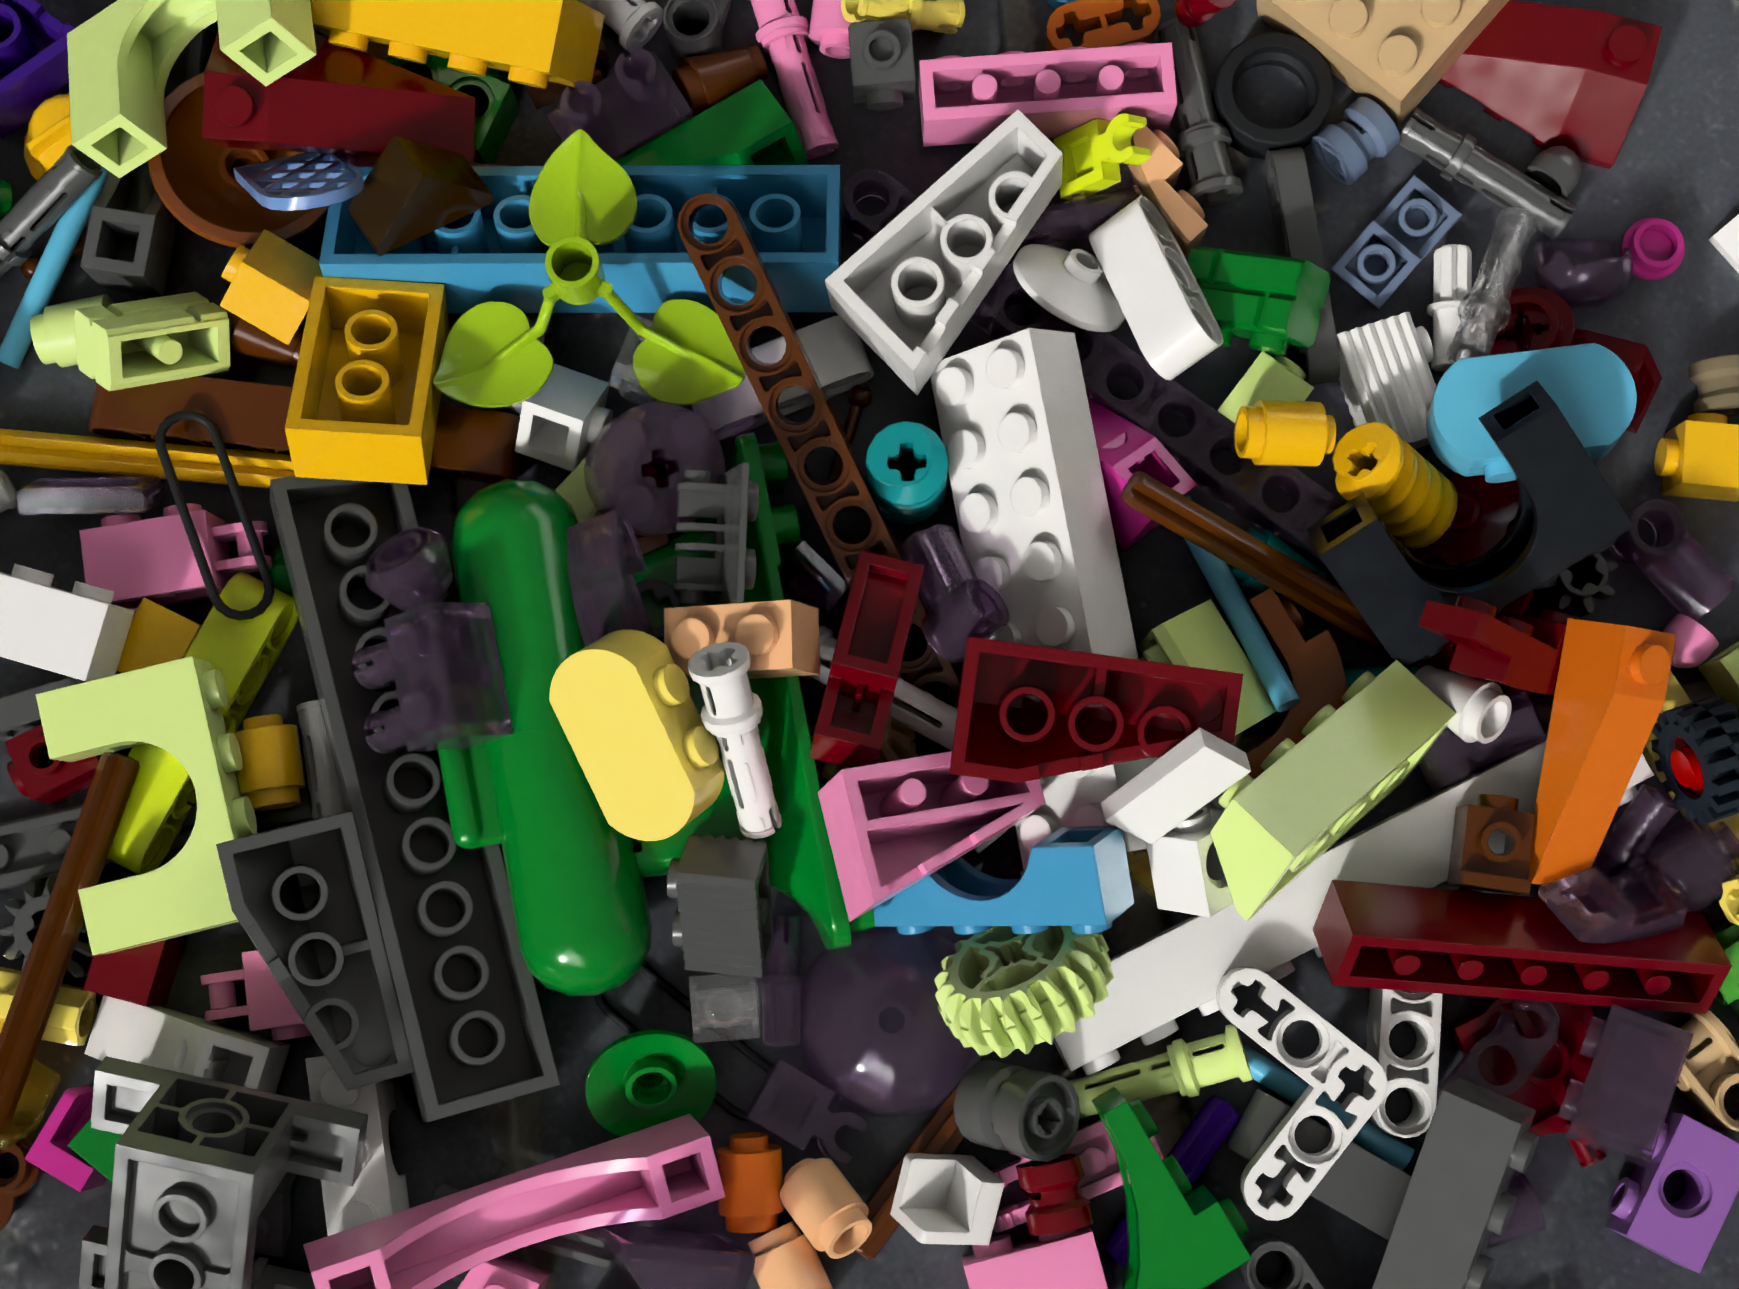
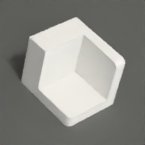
M908 1153L903 1160L890 1215L922 1244L989 1245L1005 1183L973 1155Z

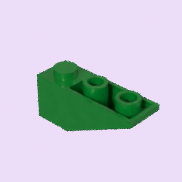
M761 79L616 161L620 166L809 165L792 120Z

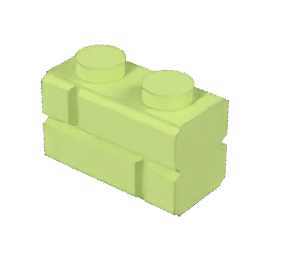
M197 292L110 304L108 309L102 305L75 309L76 359L79 370L91 379H95L99 385L108 391L229 371L231 366L230 331L227 311L215 303H209L207 298Z

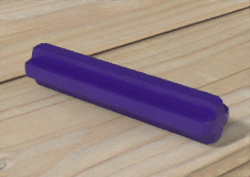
M1215 1095L1208 1098L1167 1155L1172 1154L1191 1185L1197 1180L1240 1119L1239 1112L1233 1106ZM1126 1214L1103 1246L1106 1255L1123 1268L1126 1267L1128 1250Z

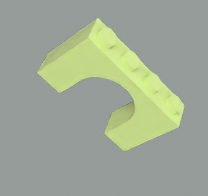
M117 0L67 33L71 144L118 178L123 177L167 149L164 107L166 82L180 53L197 34L218 21L220 50L264 86H268L317 55L310 0Z
M190 656L35 694L49 759L74 762L102 755L105 752H114L135 746L152 744L169 752L183 765L192 780L196 793L197 812L193 830L184 847L173 859L163 866L144 874L78 890L92 956L115 953L239 922L231 909L216 844L257 833V821L250 799L247 796L241 797L235 772L242 770V754L234 733H226L221 708L228 706V692L220 670L218 668L212 669L210 661Z

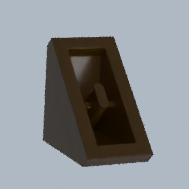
M393 135L365 179V189L359 195L354 196L348 209L351 217L378 256H382L494 203L492 193L463 154Z

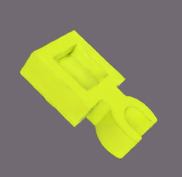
M1123 113L1117 115L1111 121L1095 118L1053 139L1054 145L1063 153L1062 185L1059 188L1060 198L1074 201L1085 199L1121 182L1119 164L1138 166L1148 161L1151 157L1150 149L1131 146L1133 133L1147 125L1146 117Z

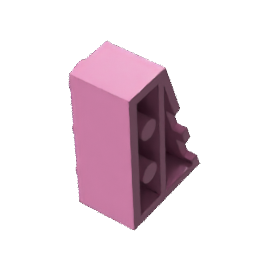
M952 751L841 769L818 791V796L849 922L1014 826L1045 804L1040 780L1013 783L949 774Z

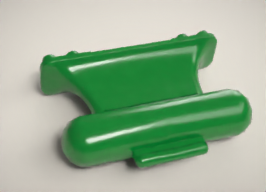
M754 432L741 434L735 440L732 468L741 463H749V480L758 482L759 506L755 522L747 521L746 548L754 549L756 553L755 583L752 590L744 589V601L738 603L784 600L778 567L781 565L780 556L795 554V542H800L799 522L793 503L770 507L768 495L783 493V480L788 479L786 456L779 441L758 445ZM505 479L477 491L462 505L452 523L450 547L468 650L436 655L425 666V677L451 831L455 843L464 849H474L502 843L519 948L528 971L546 988L569 996L599 995L620 987L638 972L651 949L652 923L644 878L667 875L671 859L673 857L681 858L688 836L696 832L701 837L709 833L714 838L724 835L727 839L736 836L740 841L747 837L742 835L739 828L737 810L731 795L726 772L723 787L714 803L681 830L666 839L658 841L637 840L618 832L610 826L549 701L550 686L556 670L569 656L611 632L628 630L624 623L623 603L625 595L632 586L643 580L657 579L665 581L673 587L675 580V557L713 558L711 553L675 551V543L714 544V534L684 532L665 545L643 555L613 565L588 570L581 528L572 505L555 489L538 482ZM700 519L697 523L715 524V520ZM707 593L706 605H713L714 593ZM646 595L639 599L642 601V609L634 608L633 614L636 620L648 619L652 628L662 626L664 624V608H671L669 603H657L653 595ZM682 604V607L704 606V605H685V604ZM799 676L749 679L752 693L759 696L763 706V715L758 724L759 736L771 776L775 800L782 817V826L780 829L774 827V834L765 838L750 839L753 842L763 839L767 843L770 887L793 899L809 914L818 929L826 949L833 950L851 946L852 932L875 927L873 909L851 922L848 919L818 796L820 786L815 760L810 758L812 744ZM688 681L690 696L701 717V710L705 703L700 684ZM717 741L718 748H719V757H720V759H721V761H722V754H721L719 742ZM637 844H640V846H641V851H640V852L638 851V845H637Z

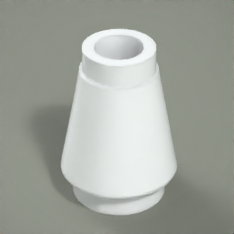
M1432 665L1421 667L1414 675L1457 713L1447 727L1464 742L1472 743L1479 741L1487 744L1494 741L1505 729L1511 715L1512 704L1510 698L1503 694L1501 687L1497 683L1471 678L1463 674L1436 668Z

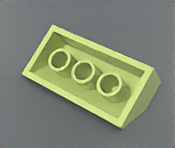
M1398 660L1393 662L1377 677L1369 670L1363 673L1342 696L1341 699L1345 702L1344 705L1338 710L1330 704L1325 705L1303 728L1302 734L1306 737L1297 744L1290 738H1286L1263 761L1261 768L1264 772L1254 780L1247 774L1229 787L1219 799L1218 803L1225 810L1210 834L1237 913L1246 921L1252 918L1400 786L1457 714Z

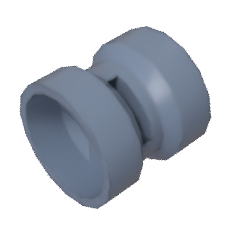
M1359 97L1344 110L1343 119L1337 125L1328 124L1312 137L1311 146L1316 158L1332 177L1340 183L1352 185L1366 173L1368 162L1374 157L1384 158L1398 146L1400 134L1391 117L1380 105L1367 97Z

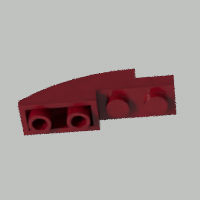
M1458 596L1455 606L1427 600L1418 626L1457 644L1449 670L1471 678L1500 683L1524 691L1548 695L1555 694L1567 619L1577 618L1549 609H1541L1538 618L1511 613L1510 617L1496 615L1497 607L1465 596Z

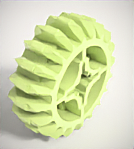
M992 926L986 931L975 933L968 940H961L955 943L956 953L946 956L941 961L943 971L935 977L934 981L938 989L935 994L939 1003L938 1010L946 1025L949 1026L953 1036L960 1040L964 1048L973 1047L979 1056L995 1051L1000 1058H1004L1018 1048L1027 1055L1031 1052L1034 1045L1045 1041L1052 1045L1054 1037L1064 1031L1076 1032L1075 1023L1081 1018H1091L1094 1016V1003L1101 1002L1108 997L1106 985L1109 984L1114 976L1110 968L1111 960L1107 953L1109 948L1101 932L1076 934L1072 932L1071 926H1051L1042 932L1022 935L1013 933L1011 926Z

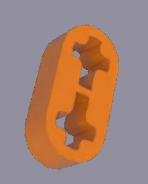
M1077 0L1066 3L1056 8L1049 17L1045 32V48L1047 51H1056L1073 47L1069 38L1059 39L1063 35L1064 25L1073 24L1077 32L1088 31L1083 34L1082 44L1074 47L1098 48L1122 46L1134 42L1150 43L1154 39L1161 17L1160 5L1157 0ZM1131 8L1135 16L1145 15L1139 30H1132L1128 22L1117 23L1121 20L1123 9Z

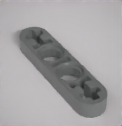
M1301 146L1268 150L1265 157V177L1278 255L1307 259L1325 270L1304 151ZM1329 289L1324 308H1321L1319 311L1321 319L1314 345L1310 346V348L1294 346L1297 365L1306 374L1304 381L1310 385L1336 382L1340 377V354Z

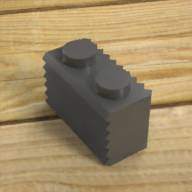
M697 832L689 835L681 858L673 857L671 859L667 873V895L669 898H677V902H679L673 920L672 941L674 946L682 947V951H684V970L764 978L775 942L767 843L763 839L753 842L750 838L740 841L736 836L727 839L724 835L714 838L710 833L703 837Z

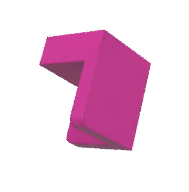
M90 1085L68 1088L63 1093L25 1157V1160L79 1192L103 1186L107 1179L67 1146L91 1119L93 1087Z

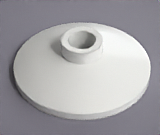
M1045 244L1026 245L1016 254L1013 260V270L1020 285L1034 301L1054 316L1073 326L1093 332L1114 331L1124 321L1125 316L1106 276L1102 273L1103 270L1100 263L1092 254L1081 249H1073L1070 252Z

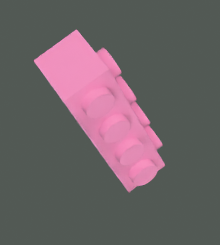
M1134 42L1122 46L1098 48L1068 47L1056 51L1028 53L1008 51L998 55L971 57L949 55L936 59L919 60V99L923 147L980 143L1017 109L1047 138H1057L1095 118L1111 121L1114 117L1123 113L1146 117V126L1151 131L1155 129L1169 130L1177 106L1172 42L1154 44Z

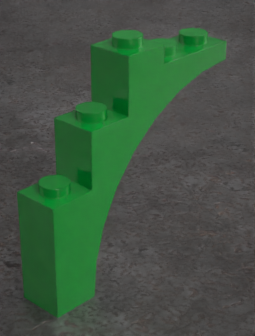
M1115 1087L1094 1098L1092 1102L1114 1147L1126 1196L1128 1250L1122 1289H1203L1252 1259L1240 1240V1237L1250 1231L1230 1198L1227 1196L1218 1202L1204 1185L1188 1193L1193 1187L1174 1156L1170 1154L1164 1159L1160 1158L1149 1139L1159 1133V1130L1141 1100L1137 1097L1128 1103Z

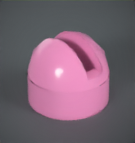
M1677 613L1663 629L1665 633L1676 634L1671 665L1677 668H1694L1699 666L1719 646V642L1710 631L1694 619L1681 613Z

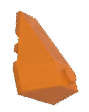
M1567 619L1534 809L1535 822L1528 880H1532L1531 884L1582 889L1665 702L1676 634L1620 624Z

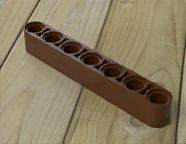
M196 376L108 391L96 382L89 431L114 439L156 442L155 436L158 426L167 416L178 411L191 410L204 414L214 422L221 434L226 449L290 454L285 424L293 387ZM440 404L429 476L495 484L505 479L518 480L521 453L515 452L520 417L499 411ZM182 420L173 424L168 429L165 437V442L170 444L215 447L206 427L192 420Z

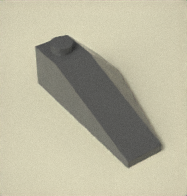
M343 811L216 844L232 912L347 1091L413 1073L412 1060L352 811Z

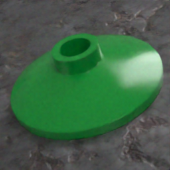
M658 1029L634 1032L609 1044L593 1061L585 1082L586 1101L592 1116L600 1126L618 1137L689 1113L699 1122L710 1109L717 1089L714 1064L705 1049L696 1041L683 1034ZM651 1072H655V1073H656V1074L651 1075V1076H643V1074H646V1073H651Z

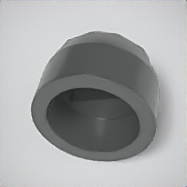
M1553 146L1537 154L1525 169L1524 174L1542 184L1543 187L1556 195L1566 199L1578 184L1582 174L1581 160L1575 151L1568 147Z

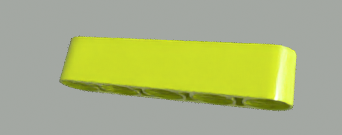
M239 572L227 582L219 596L223 603L231 609L238 611L250 610L262 600L264 584L263 581L245 572ZM275 587L273 599L264 613L253 619L236 620L228 618L216 610L213 605L184 658L195 656L210 661L212 669L218 668L222 673L228 692V706L221 708L226 733H235L298 621L293 596ZM152 744L132 747L128 756L139 762L140 768L107 859L138 875L153 871L159 867L169 852L176 835L182 829V824L192 807L186 804L187 801L194 805L197 802L196 793L193 792L192 780L183 765L169 752Z

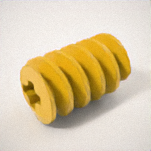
M1371 422L1359 425L1347 432L1335 445L1332 462L1334 470L1337 472L1335 483L1338 493L1348 502L1363 493L1394 539L1402 547L1410 549L1427 547L1441 538L1450 527L1457 511L1458 493L1453 483L1387 424Z

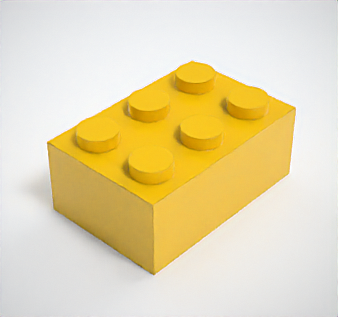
M314 276L285 424L295 477L428 485L441 392L433 384V378L439 368L444 346L450 333L444 284Z

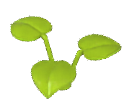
M578 129L547 160L538 175L530 196L529 219L532 228L540 241L550 246L545 256V268L551 284L542 291L544 299L535 325L530 328L529 321L524 312L506 302L488 301L472 307L453 325L444 346L439 368L433 378V384L446 396L478 407H508L530 399L545 386L553 372V357L548 348L537 339L547 331L556 301L561 299L568 304L585 305L594 301L598 296L604 298L638 335L645 338L634 352L633 369L642 389L657 401L676 406L697 404L740 386L745 379L746 373L718 314L707 306L687 299L668 300L657 309L651 328L644 324L618 296L612 284L605 281V273L593 244L608 245L619 240L635 220L638 201L634 185L625 170L607 155L585 131Z

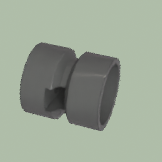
M985 1059L975 1063L963 1075L956 1090L954 1115L961 1134L972 1143L997 1150L1009 1151L1010 1154L1035 1161L1049 1162L1060 1157L1071 1145L1078 1129L1080 1107L1079 1098L1073 1085L1063 1076L1026 1069L1022 1066L1002 1061Z

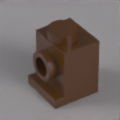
M1478 794L1477 805L1467 804L1456 807L1447 886L1508 895L1530 894L1532 880H1528L1535 814L1519 812V799L1493 794ZM1494 830H1499L1506 835L1504 853L1502 855L1495 854L1488 845L1489 835Z

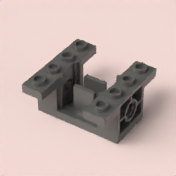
M106 1056L94 1072L90 1128L121 1134L122 1136L115 1144L109 1228L93 1225L82 1239L79 1289H315L310 1273L268 1264L269 1259L264 1257H258L257 1261H253L258 1217L287 1172L353 1186L362 1171L368 1114Z

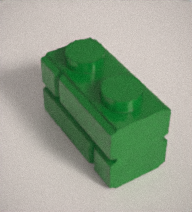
M1202 246L1191 248L1188 264L1221 329L1224 339L1221 346L1230 347L1233 336L1250 339L1248 344L1250 348L1275 355H1286L1288 345L1307 348L1314 345L1321 319L1319 311L1321 308H1324L1331 281L1327 271L1307 259Z

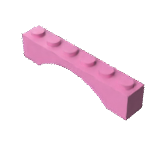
M689 1113L303 1244L315 1289H434L449 1279L486 1261L525 1246L595 1227L635 1221L662 1220L725 1198L710 1135Z

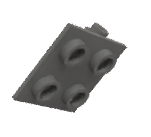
M741 463L718 476V484L711 483L710 471L685 470L684 483L677 484V517L713 519L715 524L676 523V531L714 534V544L675 543V551L713 554V558L675 557L673 590L680 591L679 604L706 605L707 593H714L713 605L744 601V589L752 590L756 577V553L754 549L746 548L747 521L755 522L758 513V482L749 480V463Z

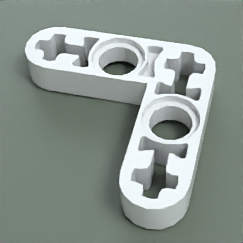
M1241 966L1225 974L1217 986L1216 1001L1220 1012L1228 1021L1309 1084L1246 1165L1240 1179V1190L1243 1199L1251 1210L1265 1220L1279 1221L1289 1218L1302 1206L1378 1108L1387 1092V1077L1383 1067L1376 1059L1271 976L1254 967ZM1255 980H1258L1262 985L1257 994L1258 997L1275 1011L1278 1010L1281 999L1290 1004L1289 1009L1274 1019L1266 1038L1259 1034L1258 1029L1268 1023L1267 1020L1249 1008L1243 1010L1240 1015L1233 1010L1238 999L1231 993V990L1236 983L1239 982L1245 986H1250ZM1298 1020L1311 1022L1317 1028L1319 1034V1045L1316 1051L1302 1059L1293 1058L1288 1055L1282 1043L1286 1027ZM1364 1064L1368 1070L1363 1079L1370 1088L1363 1097L1355 1092L1350 1093L1339 1106L1344 1111L1352 1114L1347 1122L1343 1124L1333 1111L1316 1103V1100L1324 1092L1334 1102L1345 1087L1344 1082L1338 1077L1340 1071L1345 1067L1357 1071ZM1320 1116L1326 1119L1332 1131L1331 1140L1328 1146L1321 1152L1306 1153L1300 1150L1296 1144L1295 1129L1298 1123L1306 1117ZM1281 1145H1284L1298 1162L1311 1168L1304 1177H1301L1292 1167L1282 1181L1283 1187L1288 1192L1286 1198L1280 1202L1271 1197L1262 1204L1257 1201L1261 1197L1262 1190L1256 1184V1180L1262 1173L1271 1178L1278 1175L1286 1162L1274 1154Z

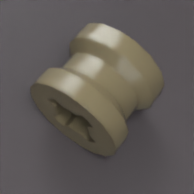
M1739 355L1713 357L1688 366L1690 382L1695 384L1698 390V398L1693 403L1694 414L1717 413L1728 418L1739 416Z

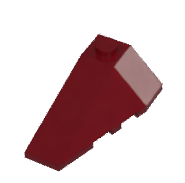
M1509 0L1438 83L1446 88L1456 87L1486 106L1483 111L1499 122L1505 118L1535 137L1532 142L1544 150L1553 146H1566L1575 151L1581 162L1611 169L1648 86L1662 27L1599 10Z
M315 32L317 55L268 86H264L220 50L219 33L217 34L204 72L203 139L224 148L380 157L393 135L461 153L469 163H475L477 99L475 97L362 51L331 44L328 42V37Z
M966 637L949 774L1013 783L1027 782L1048 776L1102 768L1107 765L1150 757H1160L1198 728L1204 729L1229 744L1234 743L1243 674Z

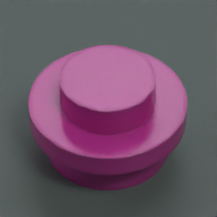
M1650 217L1635 222L1627 229L1620 242V257L1624 266L1630 273L1644 280H1660L1669 276L1680 266L1685 254V243L1681 231L1672 222L1661 218Z

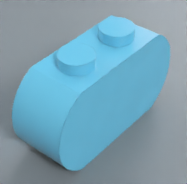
M1596 343L1459 359L1441 377L1431 400L1426 417L1428 440L1441 462L1462 476L1485 475V481L1489 483L1516 480L1510 466L1478 418L1537 380L1557 404L1592 461L1598 462L1613 449L1633 419L1637 403V393L1632 374L1615 353Z

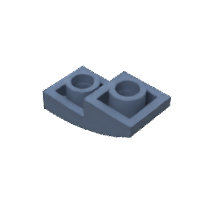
M1413 175L1380 215L1367 226L1335 263L1331 271L1379 310L1459 220L1462 214Z

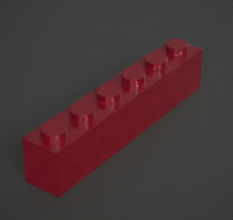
M1332 880L1313 927V932L1332 985L1706 1014L1732 967L1702 911Z

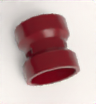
M1080 1153L1062 1154L1060 1157L1049 1162L1030 1160L1016 1166L1020 1187L1031 1194L1029 1198L1030 1206L1025 1212L1030 1235L1062 1233L1083 1228L1095 1222L1091 1201L1082 1195V1190L1078 1186L1085 1176Z

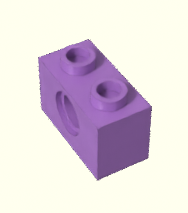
M1662 1110L1658 1119L1655 1117L1650 1119L1640 1133L1636 1151L1641 1155L1630 1178H1622L1611 1194L1608 1212L1612 1216L1606 1227L1669 1261L1700 1274L1739 1191V1143L1684 1114ZM1679 1170L1685 1179V1191L1677 1202L1669 1204L1663 1193V1185L1670 1173Z

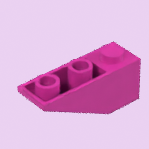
M1088 398L1115 540L1126 550L1161 525L1123 502L1121 498L1122 490L1133 473L1143 471L1185 497L1194 490L1197 484L1156 436Z

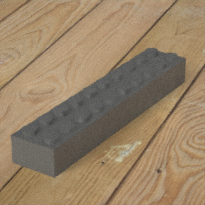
M295 475L270 480V504L346 811H352L412 1060L414 1072L411 1073L422 1122H431L560 1085L533 976L528 971L520 952L508 878L500 846L496 844L474 849H464L455 843L452 836L425 677L427 662L436 655L450 653L408 485L401 483L295 477Z

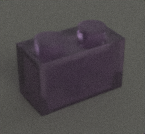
M1614 1004L1610 1007L1605 1020L1592 1016L1579 1053L1592 1058L1584 1082L1570 1079L1558 1113V1117L1570 1121L1565 1137L1641 1167L1648 1165L1651 1162L1694 1033Z

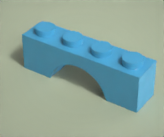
M1116 826L1061 827L1031 848L1027 868L1020 879H1000L986 875L972 867L962 857H959L873 908L875 927H897V932L903 935L927 932L935 926H953L954 933L961 935L980 933L990 929L992 926H1011L1013 933L1022 935L1042 932L1051 926H1071L1072 932L1076 934H1094L1105 931L1112 927L1113 920L1135 904L1123 830Z

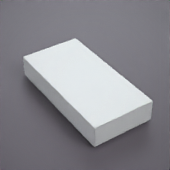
M1198 728L1100 802L1106 822L1153 844L1250 773L1251 768L1247 754L1204 729Z

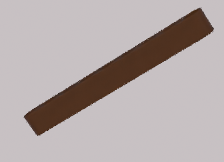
M709 193L693 196L683 205L679 212L677 226L680 237L849 589H851L860 550L905 561L869 487V483L740 212L732 202L722 196ZM709 205L721 208L726 214L728 221L724 237L712 244H706L699 240L693 228L694 217L697 212ZM738 265L750 269L757 281L755 295L745 304H736L728 300L722 289V279L726 271ZM759 327H774L784 336L786 350L782 359L778 362L771 364L763 363L753 355L750 347L751 337ZM797 386L809 391L815 403L812 417L802 422H792L785 418L780 412L778 405L779 396L784 389ZM821 446L831 447L836 450L843 461L841 474L835 479L828 481L819 480L814 477L808 470L806 463L807 455L810 451ZM851 505L864 509L870 516L872 523L871 528L865 535L855 539L847 538L840 534L834 522L836 513L843 507ZM919 590L911 624L921 627L927 639L919 650L911 653L904 652L898 677L919 689L933 681L945 683L954 692L953 699L948 705L957 709L961 676ZM905 703L906 705L912 707L913 709H915V710L921 712L922 714H924V715H926V716L932 718L933 720H935V721L941 723L940 721L936 720L935 718H933V717H931V716L925 714L924 712H922V711H920V710L914 708L913 706H911V705Z

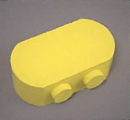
M630 629L618 630L589 644L560 664L551 682L549 701L610 826L633 839L658 841L677 833L714 803L721 792L725 777V768L719 757L718 744L715 736L706 730L698 710L690 696L687 677L683 670L675 664L667 645L645 632Z

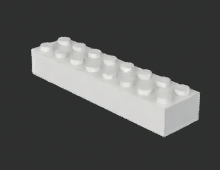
M1027 328L943 359L930 378L942 441L949 460L948 473L979 637L982 639L1139 660L1075 333ZM1158 757L1107 765L1102 768L1080 770L1039 779L1046 803L1015 824L1023 870L1027 868L1031 848L1061 827L1114 826L1105 821L1100 802L1155 762ZM1123 830L1126 852L1147 848L1146 841Z

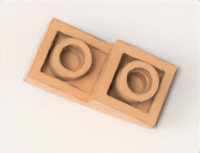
M1144 126L1133 133L1131 146L1150 149L1151 157L1142 165L1134 166L1128 164L1132 180L1138 195L1148 198L1162 213L1184 256L1187 257L1190 254L1191 248L1201 244L1208 224L1203 220L1205 213L1200 204L1188 192L1184 190L1176 192L1172 188L1176 184L1183 163L1179 160V150L1174 142L1161 130L1155 129L1152 132L1147 126Z

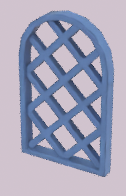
M300 153L233 168L236 181L261 206L270 210L293 211L329 206L359 195L365 189L361 170L341 154ZM271 178H279L278 180H269ZM298 178H307L305 180H296ZM325 178H335L333 180H324ZM308 188H318L316 190H307Z

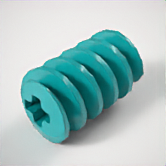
M908 421L888 425L876 434L867 450L866 476L870 490L874 494L885 519L894 524L902 525L924 522L937 512L945 499L949 460L944 443L928 427L920 423ZM905 469L912 470L914 480H901L900 471Z

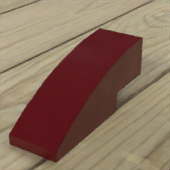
M860 550L814 731L810 758L850 768L877 764L924 572V565Z

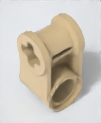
M1710 1010L1706 1014L1689 1013L1691 1020L1663 1041L1654 1038L1646 1045L1647 1051L1657 1067L1679 1088L1703 1121L1710 1127L1718 1130L1739 1133V1118L1733 1120L1727 1114L1723 1101L1725 1092L1730 1086L1736 1084L1739 1087L1738 1044L1727 1027Z

